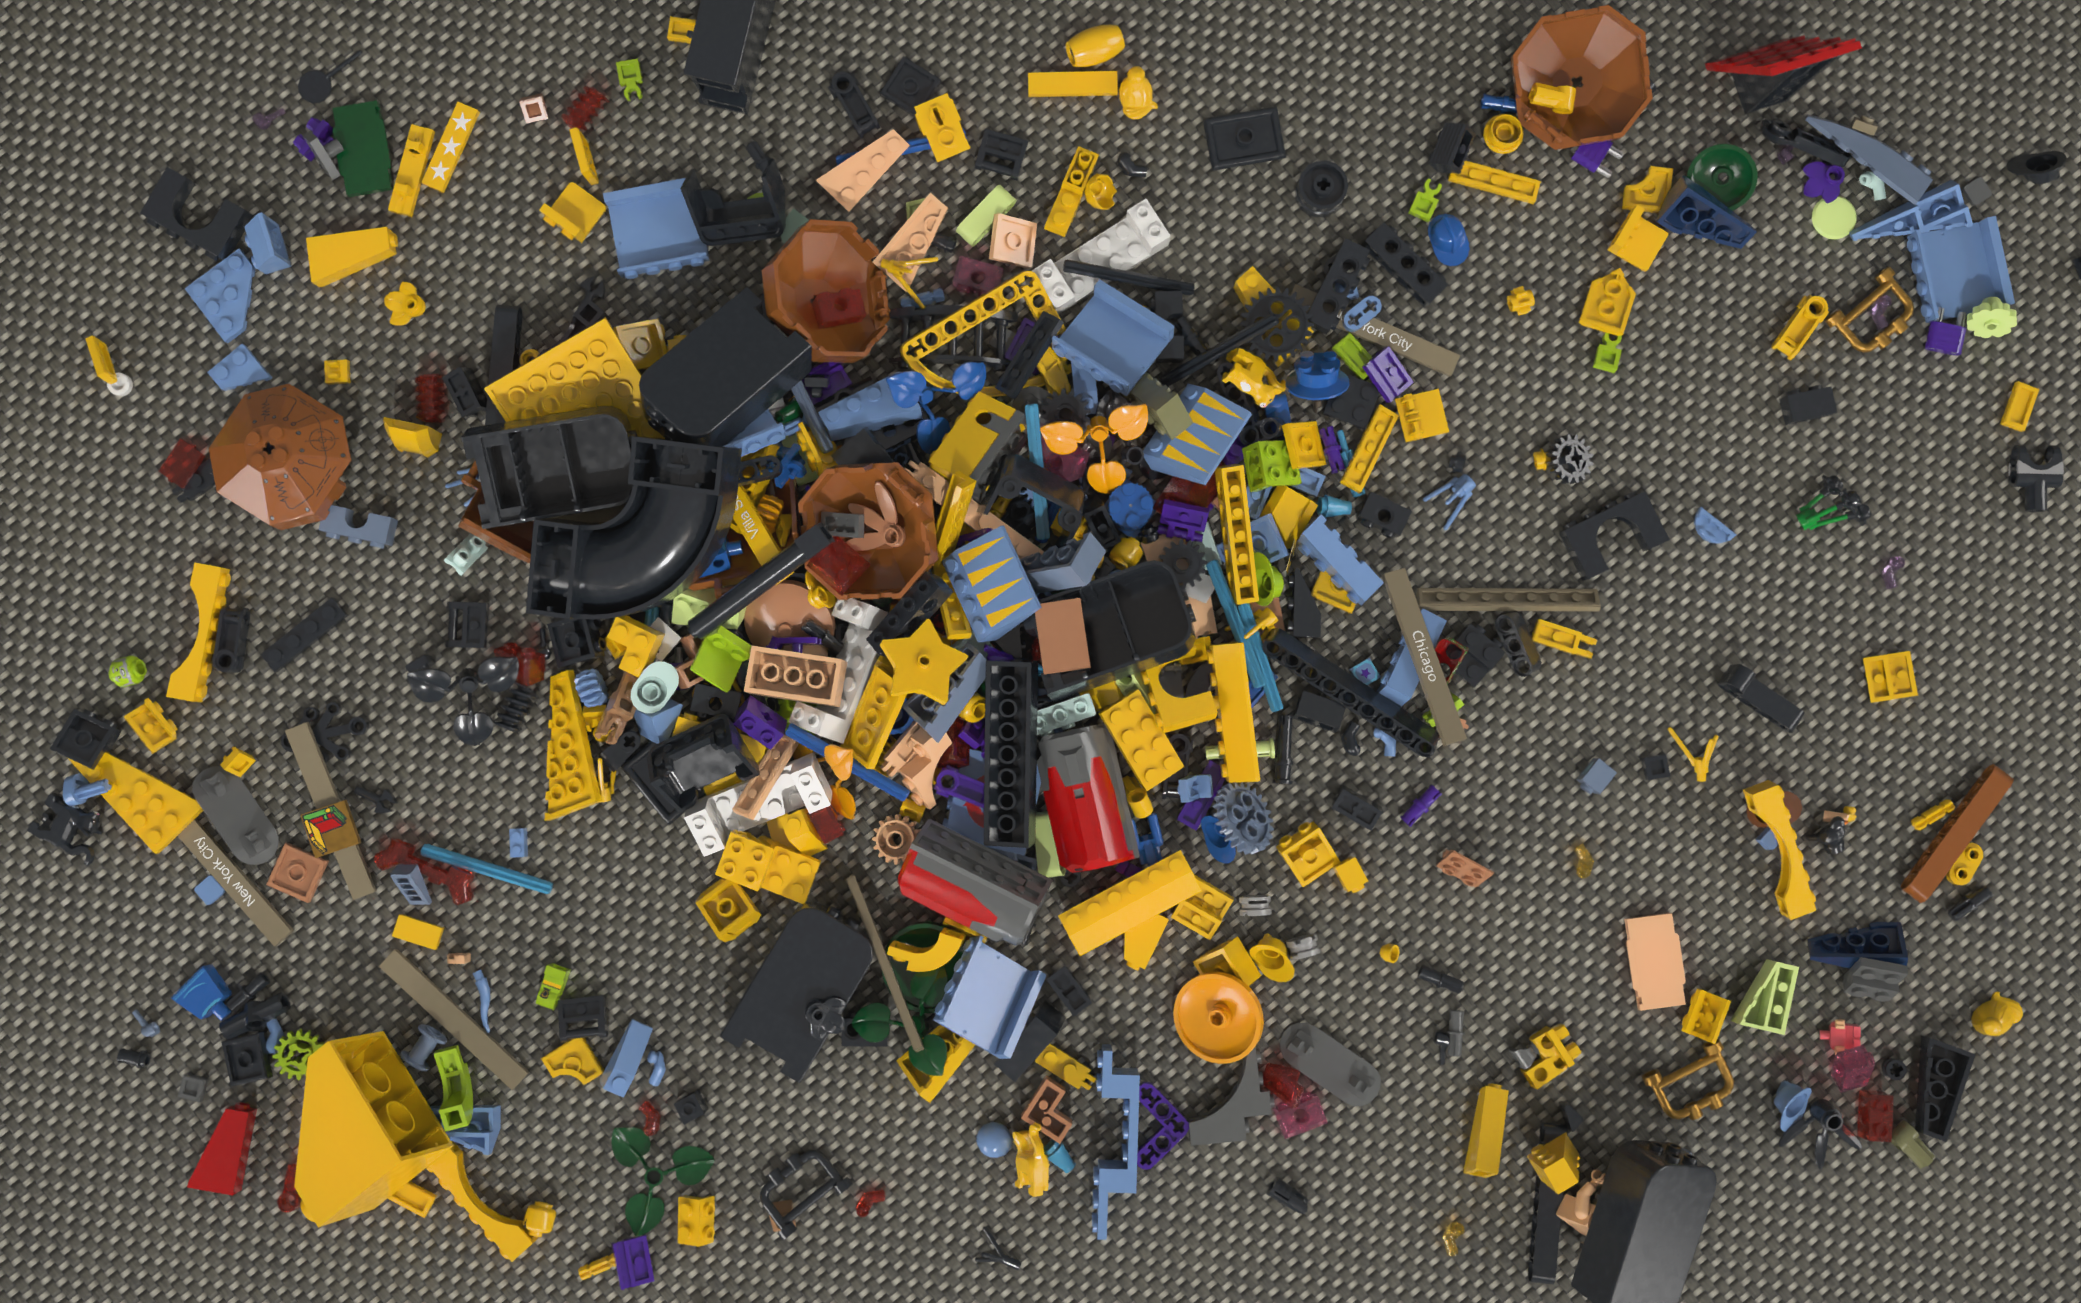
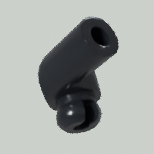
M1122 152L1117 160L1118 166L1125 175L1146 177L1147 166L1135 165L1130 158V154L1127 152Z

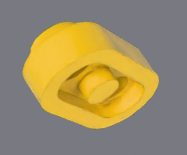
M1969 843L1948 871L1946 878L1950 883L1966 885L1970 882L1983 859V850L1978 844ZM1972 850L1974 851L1973 858L1970 857V852ZM1960 870L1963 871V877L1961 878L1958 875Z

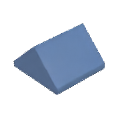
M669 699L665 706L655 713H643L636 709L634 717L640 735L656 744L668 739L683 705Z

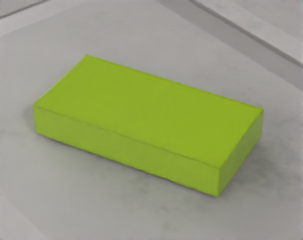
M1349 332L1332 349L1359 379L1364 380L1368 375L1362 366L1367 364L1372 356Z

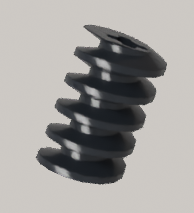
M515 681L514 683L518 688L509 689L514 696L505 697L510 704L501 705L506 712L497 713L501 722L493 721V723L512 732H521L522 728L518 723H526V719L522 715H530V711L526 707H534L535 704L530 699H538L539 696L531 688Z

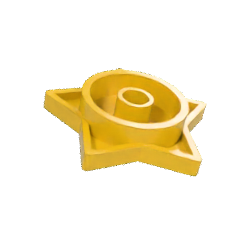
M927 619L908 638L886 639L880 643V647L893 666L891 696L916 693L924 694L942 705L947 703L949 677L967 660L968 655L942 643L930 619Z

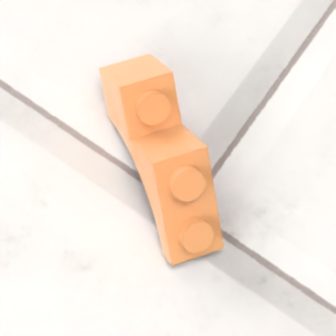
M921 727L910 737L914 743L913 749L917 755L902 767L899 772L904 778L902 783L913 793L911 796L913 801L918 806L924 805L928 809H932L937 804L932 790L934 771L940 757L952 742L947 733H945L940 742L937 743Z

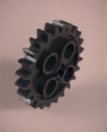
M1279 287L1276 288L1275 293H1272L1270 288H1267V295L1265 296L1259 291V299L1251 297L1250 300L1253 305H1245L1246 310L1249 312L1241 313V317L1246 319V321L1240 322V326L1246 328L1257 319H1262L1273 313L1271 306L1274 303H1280L1284 308L1282 313L1275 314L1278 320L1288 310H1292V314L1282 321V329L1275 328L1264 340L1261 337L1267 331L1244 343L1252 344L1249 349L1250 352L1255 349L1258 350L1257 357L1261 356L1262 353L1265 354V361L1270 356H1273L1274 362H1277L1278 356H1282V359L1286 361L1287 354L1295 358L1294 350L1303 352L1301 343L1309 344L1305 336L1313 335L1311 331L1307 330L1314 327V323L1308 322L1313 317V314H1306L1310 305L1302 306L1304 297L1296 300L1297 292L1290 296L1288 295V288L1285 289L1284 293H1280ZM1291 319L1299 322V328L1295 331L1289 330L1286 325ZM1278 335L1282 338L1283 343L1275 347L1271 345L1270 338Z

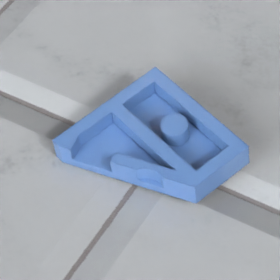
M244 344L238 346L207 372L224 391L235 389L237 386H247L253 382L272 379V376Z

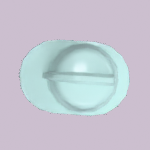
M657 661L650 664L642 672L631 690V701L636 709L643 713L660 711L679 684L677 670L667 662Z

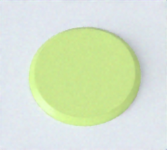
M1838 196L1837 199L1828 204L1822 198L1813 208V226L1825 238H1843L1855 227L1857 219L1855 208L1849 200L1842 196Z

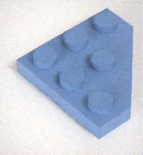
M240 248L185 288L226 343L231 342L246 330L247 309L250 308L252 295L251 283L256 270Z

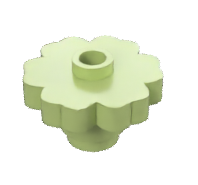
M1998 297L1985 298L1980 305L1973 307L1972 313L1967 314V329L1974 331L1975 336L1989 338L1992 335L2001 337L2004 334L2010 333L2011 327L2017 325V311L2010 309V305L2002 303Z

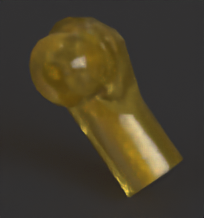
M1582 843L1573 850L1579 857L1576 874L1579 878L1584 879L1590 876L1594 859Z
M1450 1223L1442 1235L1447 1256L1458 1254L1455 1240L1458 1236L1464 1234L1465 1231L1461 1223Z

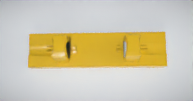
M411 124L388 207L390 212L408 217L413 216L435 136L433 129ZM412 149L416 150L420 154L413 153Z

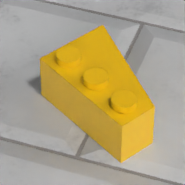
M1566 1132L1544 1146L1543 1144L1535 1146L1531 1149V1153L1527 1155L1541 1181L1557 1194L1562 1193L1579 1182V1170L1577 1167H1580L1578 1162L1580 1155Z

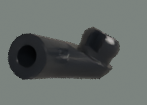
M1350 721L1341 737V742L1347 754L1357 756L1361 748L1357 744L1355 735L1360 726Z

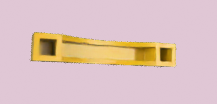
M194 562L190 586L195 594L199 608L198 635L189 656L170 675L166 697L192 702H202L203 698H205L208 689L206 685L207 677L212 671L211 659L215 650L221 608L226 605V587L229 586L231 581L230 569Z
M1767 780L1743 789L1749 811L1759 816L1769 826L1779 845L1781 873L1775 896L1780 913L1793 920L1816 911L1814 904L1816 897L1809 888L1808 881H1810V878L1802 865L1803 855L1796 845L1797 835L1789 822L1791 815L1788 808L1784 805L1782 799L1784 798V792L1781 786Z
M451 1141L454 1146L426 1169L434 1173L439 1178V1184L454 1195V1201L468 1211L471 1221L482 1227L486 1238L496 1243L500 1248L499 1252L501 1255L513 1262L538 1237L528 1235L529 1230L523 1227L522 1220L500 1215L479 1199L466 1176L463 1151L454 1141Z

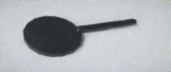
M357 51L328 74L318 70L305 73L298 83V91L301 97L310 103L325 101L330 96L332 90V83L329 78L359 57L362 51Z

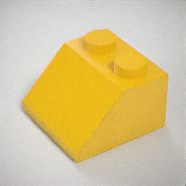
M1238 936L1218 945L1193 961L1200 974L1224 972L1239 978L1248 986L1262 976Z

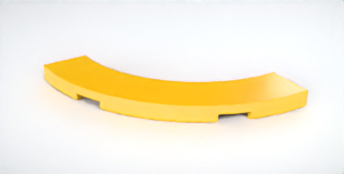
M1049 346L1036 366L1045 382L1046 389L1051 394L1055 390L1060 394L1062 388H1065L1066 392H1070L1071 388L1063 364L1051 346ZM1042 442L1044 469L1047 470L1059 454L1052 452Z

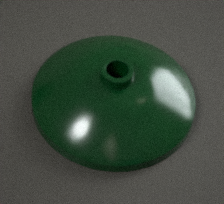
M1717 144L1704 149L1694 158L1689 167L1687 178L1700 185L1733 211L1745 204L1752 196L1757 185L1758 171L1752 156L1743 148L1733 144ZM1724 172L1727 174V178L1720 180L1718 175Z

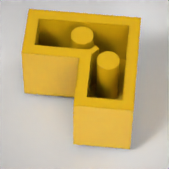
M626 615L615 618L607 638L627 647L619 668L639 678L642 672L654 662L665 634Z

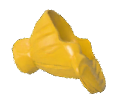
M1139 66L1130 68L1127 77L1123 79L1119 87V99L1123 106V113L1128 118L1141 119L1152 109H1157L1158 105L1152 101V87L1149 80L1145 77V71Z
M1996 991L1992 994L1991 1000L1975 1009L1971 1017V1023L1975 1030L1983 1035L2000 1036L2006 1033L2013 1024L2021 1020L2023 1017L2022 1007L2019 1002L2001 997L2000 992Z

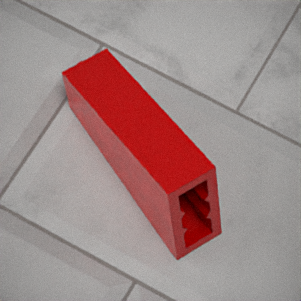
M237 1102L235 1105L225 1109L188 1182L187 1188L232 1196L242 1191L257 1108H251L248 1103Z

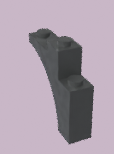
M1255 1046L1244 1057L1238 1081L1230 1094L1218 1106L1200 1116L1187 1118L1191 1146L1245 1141L1246 1134L1250 1133L1248 1119L1244 1120V1117L1272 1115L1271 1108H1275L1274 1095L1270 1094L1267 1088H1260L1263 1085L1262 1071L1258 1072L1257 1063L1261 1062L1259 1048L1256 1049Z

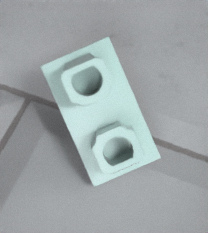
M470 533L444 561L453 566L458 574L462 576L488 547L485 545L486 542Z

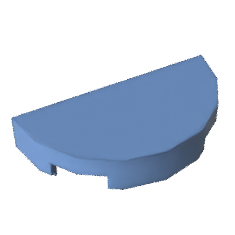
M1702 507L1698 508L1694 518V525L1702 539L1709 543L1720 544L1730 541L1737 535Z

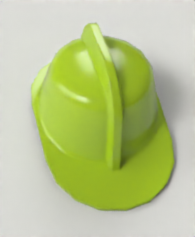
M1256 552L1254 553L1259 595V601L1256 603L1260 606H1267L1272 602L1273 598L1281 596L1284 580L1278 569L1271 566L1268 558L1263 553Z

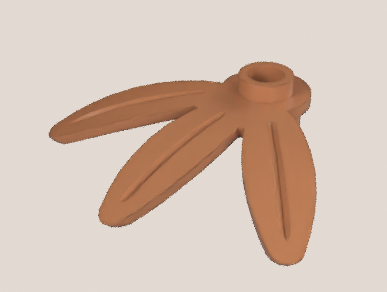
M876 482L875 492L883 517L866 506L855 503L848 505V509L852 514H865L864 523L878 532L866 533L864 538L848 540L844 543L846 550H870L884 544L896 548L904 544L906 535L904 529L897 524L898 519L894 500L881 482Z

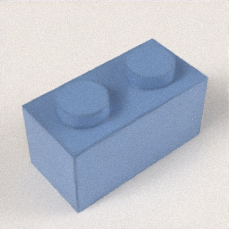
M1766 827L1755 839L1766 850H1773L1778 845L1775 835L1769 827Z
M527 828L509 829L510 858L527 857Z

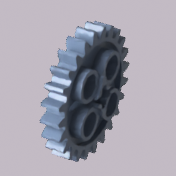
M1235 782L1222 786V789L1217 791L1218 795L1214 797L1217 803L1213 804V807L1217 812L1213 816L1219 820L1215 824L1222 828L1219 833H1225L1226 835L1225 842L1230 840L1231 848L1237 846V851H1244L1245 855L1249 853L1252 855L1266 849L1265 846L1270 845L1269 840L1273 838L1270 832L1274 831V828L1270 826L1273 819L1268 817L1271 811L1265 808L1267 802L1262 803V795L1257 796L1256 788L1250 790L1248 783L1244 785L1243 782Z

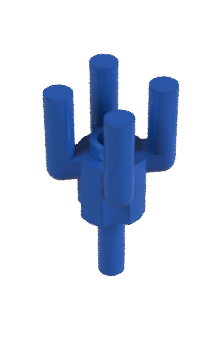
M1155 813L1147 817L1151 834L1138 836L1135 821L1131 819L1140 855V864H1148V867L1163 859L1160 846L1163 845V837L1157 814Z

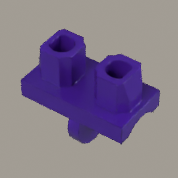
M311 117L306 127L319 139L322 146L334 140L331 137L333 135V127L324 120L320 121ZM301 134L294 139L293 144L299 149V153L312 162L315 155Z

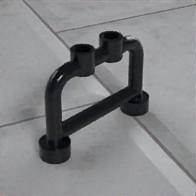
M808 1150L800 1156L796 1152L786 1160L788 1166L783 1170L777 1167L767 1175L770 1180L761 1189L760 1201L781 1230L777 1234L782 1241L797 1230L792 1221L830 1190L834 1189L839 1196L853 1185L848 1177L845 1179L841 1177L826 1155L821 1151ZM811 1159L817 1160L831 1179L782 1217L770 1201L769 1193Z

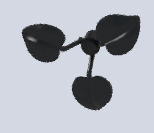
M1109 390L1100 399L1096 409V416H1103L1108 421L1109 415L1114 409L1130 405V403L1115 391ZM1123 440L1126 446L1121 450L1122 459L1117 460V462L1120 464H1125L1126 462L1133 465L1139 464L1142 475L1151 480H1158L1168 475L1151 470L1144 458L1143 450L1140 447L1131 445L1130 441ZM1100 456L1089 459L1083 467L1082 490L1085 494H1102L1096 491L1087 479L1089 466L1094 463H1101Z
M517 656L488 658L479 665L478 674L472 668H465L459 673V676H456L455 681L451 685V677L447 672L433 668L411 671L407 673V679L414 695L419 700L428 703L440 701L444 697L445 691L450 692L459 683L460 689L468 695L469 714H459L456 716L453 724L454 732L463 743L476 746L480 745L491 735L493 721L484 712L473 714L472 692L477 689L478 682L481 685L487 684L488 688L493 692H502L509 689L518 676L519 661Z

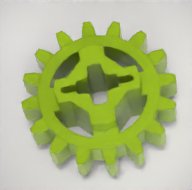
M298 1029L296 1035L291 1030L287 1033L288 1038L282 1036L279 1039L282 1044L274 1046V1049L279 1052L274 1053L272 1058L278 1059L274 1066L282 1067L280 1074L288 1072V1079L296 1075L297 1080H301L303 1074L306 1076L308 1057L325 1044L324 1042H317L318 1034L311 1037V1030L303 1034L302 1029ZM289 1044L290 1051L284 1056L285 1047ZM297 1051H298L299 1053H302V1052L305 1053L302 1058H301V1056H297V1057H296V1056H294V1054H295Z

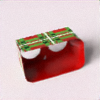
M1450 637L1441 640L1435 648L1439 663H1446L1450 667V675L1445 678L1447 685L1469 648ZM1450 644H1455L1462 649V654L1458 659H1451L1447 656L1446 649Z

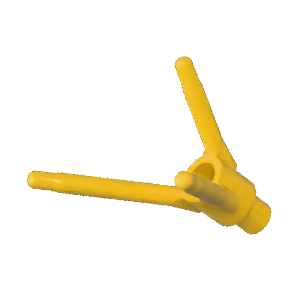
M938 257L908 261H896L893 259L889 261L883 259L880 266L893 274L921 309L925 308L924 304L902 276L904 272L910 274L913 272L912 269L906 268V266L937 262Z
M1668 727L1667 730L1687 756L1691 765L1694 766V772L1697 773V781H1706L1710 757L1719 736L1714 735L1713 739H1709L1703 757L1694 758L1674 730Z

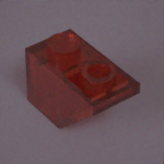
M514 642L504 643L503 646L494 649L496 657H518L519 671L515 682L530 686L544 680L545 654L536 652L533 648L520 647Z

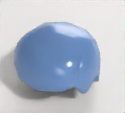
M990 1122L984 1124L978 1131L976 1142L984 1155L991 1158H999L1006 1155L1011 1149L1013 1138L1005 1125Z

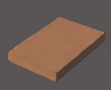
M1075 598L1040 604L1042 608L1035 612L1044 675L1091 668L1081 599Z

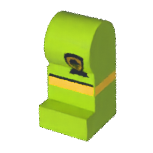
M554 963L548 964L536 998V1004L555 1010L558 1000H560L571 969Z

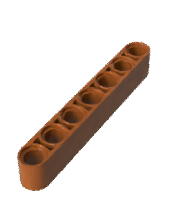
M1995 764L1988 766L1903 880L1900 886L1903 891L1919 903L1925 902L1932 895L2011 787L2014 779Z

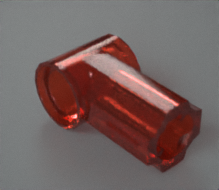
M292 1163L288 1164L283 1192L277 1200L278 1208L285 1213L301 1208L300 1202L302 1199L294 1187L297 1164ZM290 1195L295 1198L294 1206L289 1203Z

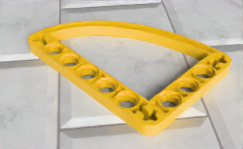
M1022 271L905 341L900 348V353L908 366L913 371L921 373L928 383L941 389L955 388L951 381L941 378L928 370L919 359L1022 297L1025 299L1036 322L1043 311L1059 319L1060 317L1038 276L1032 271ZM1024 276L1032 277L1030 287L1028 285L1017 287L1016 284H1021L1025 281ZM1006 286H1010L1014 290V295L1011 299H1005L1002 294ZM1038 294L1044 299L1043 305L1039 308L1033 305V298ZM990 297L994 300L995 306L992 310L987 311L983 306V302L986 298ZM968 309H972L975 312V319L972 322H966L964 319V313ZM948 321H953L956 324V330L952 334L946 333L944 329ZM1064 324L1060 328L1057 335H1062L1066 330ZM930 332H933L937 337L936 343L932 346L927 345L925 342V337ZM920 339L921 345L926 350L923 351L922 348H918L914 351L915 356L907 355L908 346L916 347L919 345L917 340ZM1058 356L1063 364L1066 375L1071 373V365L1066 364L1068 359ZM1041 374L1029 378L1022 389L1029 386H1044L1045 382ZM996 385L983 386L980 391L990 397L1005 396V394L995 388Z

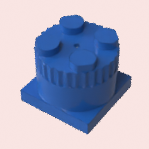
M1125 478L1121 486L1115 488L1104 504L1115 528L1127 537L1133 538L1138 536V533L1141 532L1140 529L1148 523L1161 506L1152 498L1146 488L1132 483L1127 478Z

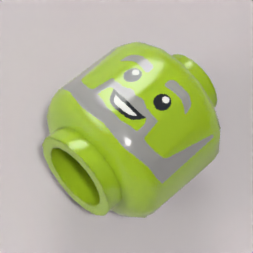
M129 655L112 661L108 675L110 680L119 687H128L142 682L147 673V668L143 660Z

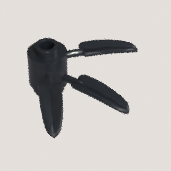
M1826 1099L1815 1101L1810 1107V1115L1812 1117L1806 1121L1800 1119L1795 1122L1779 1140V1147H1784L1806 1130L1811 1122L1816 1120L1823 1127L1822 1134L1818 1133L1815 1141V1162L1819 1169H1822L1825 1163L1829 1139L1827 1130L1834 1131L1855 1149H1862V1144L1857 1136L1843 1123L1841 1112Z

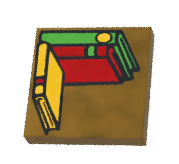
M347 800L300 815L315 858L361 843Z

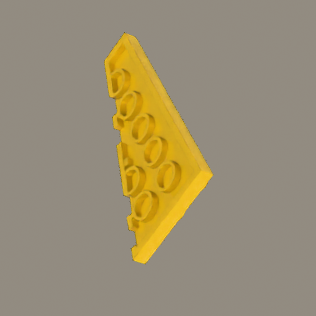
M566 670L550 677L549 704L552 707V719L548 722V728H551V741H548L546 770V776L549 778V791L545 795V800H548V813H545L544 821L554 820L602 801L580 698L575 688L573 670Z
M105 751L94 770L69 759L90 783L103 779L109 780L108 784L112 785L111 790L101 795L155 854H159L203 812L196 799L171 787L170 784L130 765V763L111 755L107 751Z

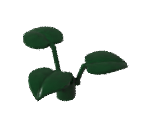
M944 966L931 971L917 972L910 983L912 995L920 999V1016H913L912 1018L925 1049L917 1052L911 1045L908 1055L910 1062L915 1068L932 1076L943 1075L947 1058V1046L945 1041L937 1035L929 1034L925 1036L929 1031V1024L924 1019L926 1015L924 1014L923 1004L925 1002L927 1005L935 1007L942 1001L945 994L944 989L948 983V976ZM872 1003L863 1007L852 1021V1026L866 1041L873 1043L881 1042L889 1035V1024L904 1027V1024L900 1021L889 1020L891 1010L881 1003Z
M617 1127L613 1130L611 1144L617 1161L623 1166L633 1167L640 1160L646 1170L644 1180L649 1185L648 1196L643 1193L636 1194L628 1200L625 1207L626 1219L634 1235L641 1236L648 1233L661 1221L665 1209L664 1202L660 1198H652L654 1187L661 1184L664 1175L676 1171V1177L682 1184L695 1185L701 1182L715 1162L714 1157L709 1152L695 1146L682 1147L673 1154L672 1159L675 1166L663 1171L659 1166L649 1167L643 1155L649 1152L651 1146L650 1138L644 1130L636 1127Z

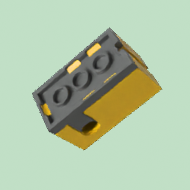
M978 391L976 396L969 400L963 414L957 417L951 431L944 435L941 445L930 455L929 464L931 469L949 483L952 474L956 471H960L976 480L971 499L980 504L1003 458L1009 454L1018 455L1027 443L1025 414Z

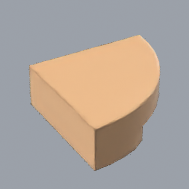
M449 953L447 955L448 964H466L471 962V954Z

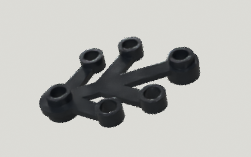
M330 702L326 705L325 713L313 729V734L319 745L335 754L337 759L346 760L351 755L350 749L345 746H339L328 738L348 733L364 735L369 730V722L363 717H354L349 721V724L327 728L333 717L339 715L342 711L339 703ZM332 705H335L337 707L335 713L331 712ZM307 707L298 725L306 722L310 724L311 721L317 720L320 715L319 710L315 707ZM310 710H313L315 713L312 718L308 715ZM359 722H362L364 725L362 730L357 728ZM284 733L281 737V745L286 751L293 752L286 733ZM342 749L346 752L343 758L339 754ZM321 751L326 764L329 759L328 754Z

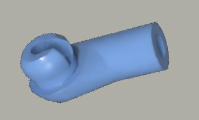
M277 1018L267 1022L270 1036L266 1041L268 1054L277 1052L274 1046L282 1044L279 1039L285 1036Z
M650 1051L647 1061L654 1063V1070L649 1083L653 1086H659L666 1070L664 1056L660 1051Z

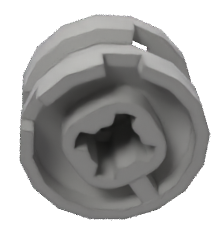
M1239 896V903H1241V909H1239L1240 916H1245V914L1248 916L1271 915V908H1269L1271 896Z
M1307 934L1287 940L1286 945L1291 951L1290 959L1297 960L1321 953V948L1316 947L1317 934Z

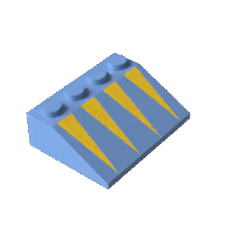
M1188 384L1179 397L1193 424L1173 440L1166 434L1162 436L1156 431L1143 450L1144 458L1151 470L1206 485L1252 414L1250 411L1207 388Z
M999 526L960 547L942 560L978 643L998 640L1042 608L1004 526Z

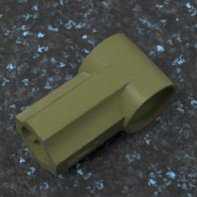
M1902 1120L1886 1135L1888 1140L1897 1149L1903 1151L1918 1168L1922 1169L1933 1162L1935 1155L1919 1139L1918 1132L1906 1121Z

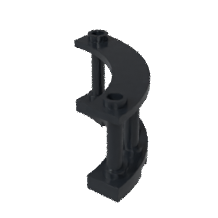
M926 305V310L916 311L914 306L890 309V318L899 320L901 324L902 346L905 341L910 339V324H913V321L921 320L923 322V330L932 326L934 319H943L963 306ZM972 309L966 310L964 319L973 321L975 319V312ZM1000 310L975 325L973 356L957 355V337L948 342V355H931L930 352L920 358L919 361L922 364L982 362L987 367H993L994 371L1004 372L1011 363L1010 360H1005L1006 327L1008 323L1018 322V313ZM948 321V334H952L956 330V324L953 321ZM986 322L995 323V326H997L996 358L982 357L983 324ZM932 332L928 333L925 337V342L929 346H931ZM910 345L908 346L909 350L906 352L907 355L910 354ZM901 353L900 357L889 358V363L898 365L899 369H911L901 356Z

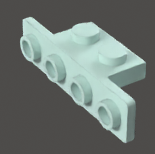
M1086 693L1038 710L1037 735L1041 734V737L1054 733V729L1062 727V730L1069 729L1075 726L1074 722L1096 715L1090 694Z

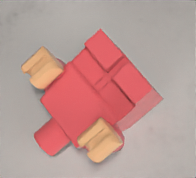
M1836 1019L1829 1025V1031H1819V1038L1828 1040L1835 1055L1845 1056V1049L1860 1050L1861 1027L1858 1024L1845 1023V1020Z

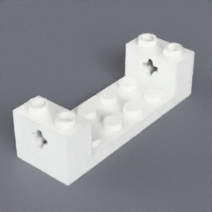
M1144 199L1127 210L1125 219L1055 263L1049 259L1033 269L1032 272L1038 276L1059 315L1094 293V286L1099 281V278L1064 272L1063 264L1065 260L1068 259L1128 271L1168 246L1171 236L1148 200ZM1100 279L1106 284L1111 282L1110 280Z
M853 598L848 600L837 599L831 614L834 617L849 622L842 641L844 647L836 656V658L847 662L840 708L819 704L815 708L797 701L789 719V723L842 744L878 657V653L868 643L866 638L888 615L886 611Z
M814 752L787 763L754 820L736 814L732 810L749 780L742 781L698 799L693 807L687 809L684 819L703 856L705 857L725 849L727 839L733 830L745 831L803 806H806L809 814L830 806L833 791Z

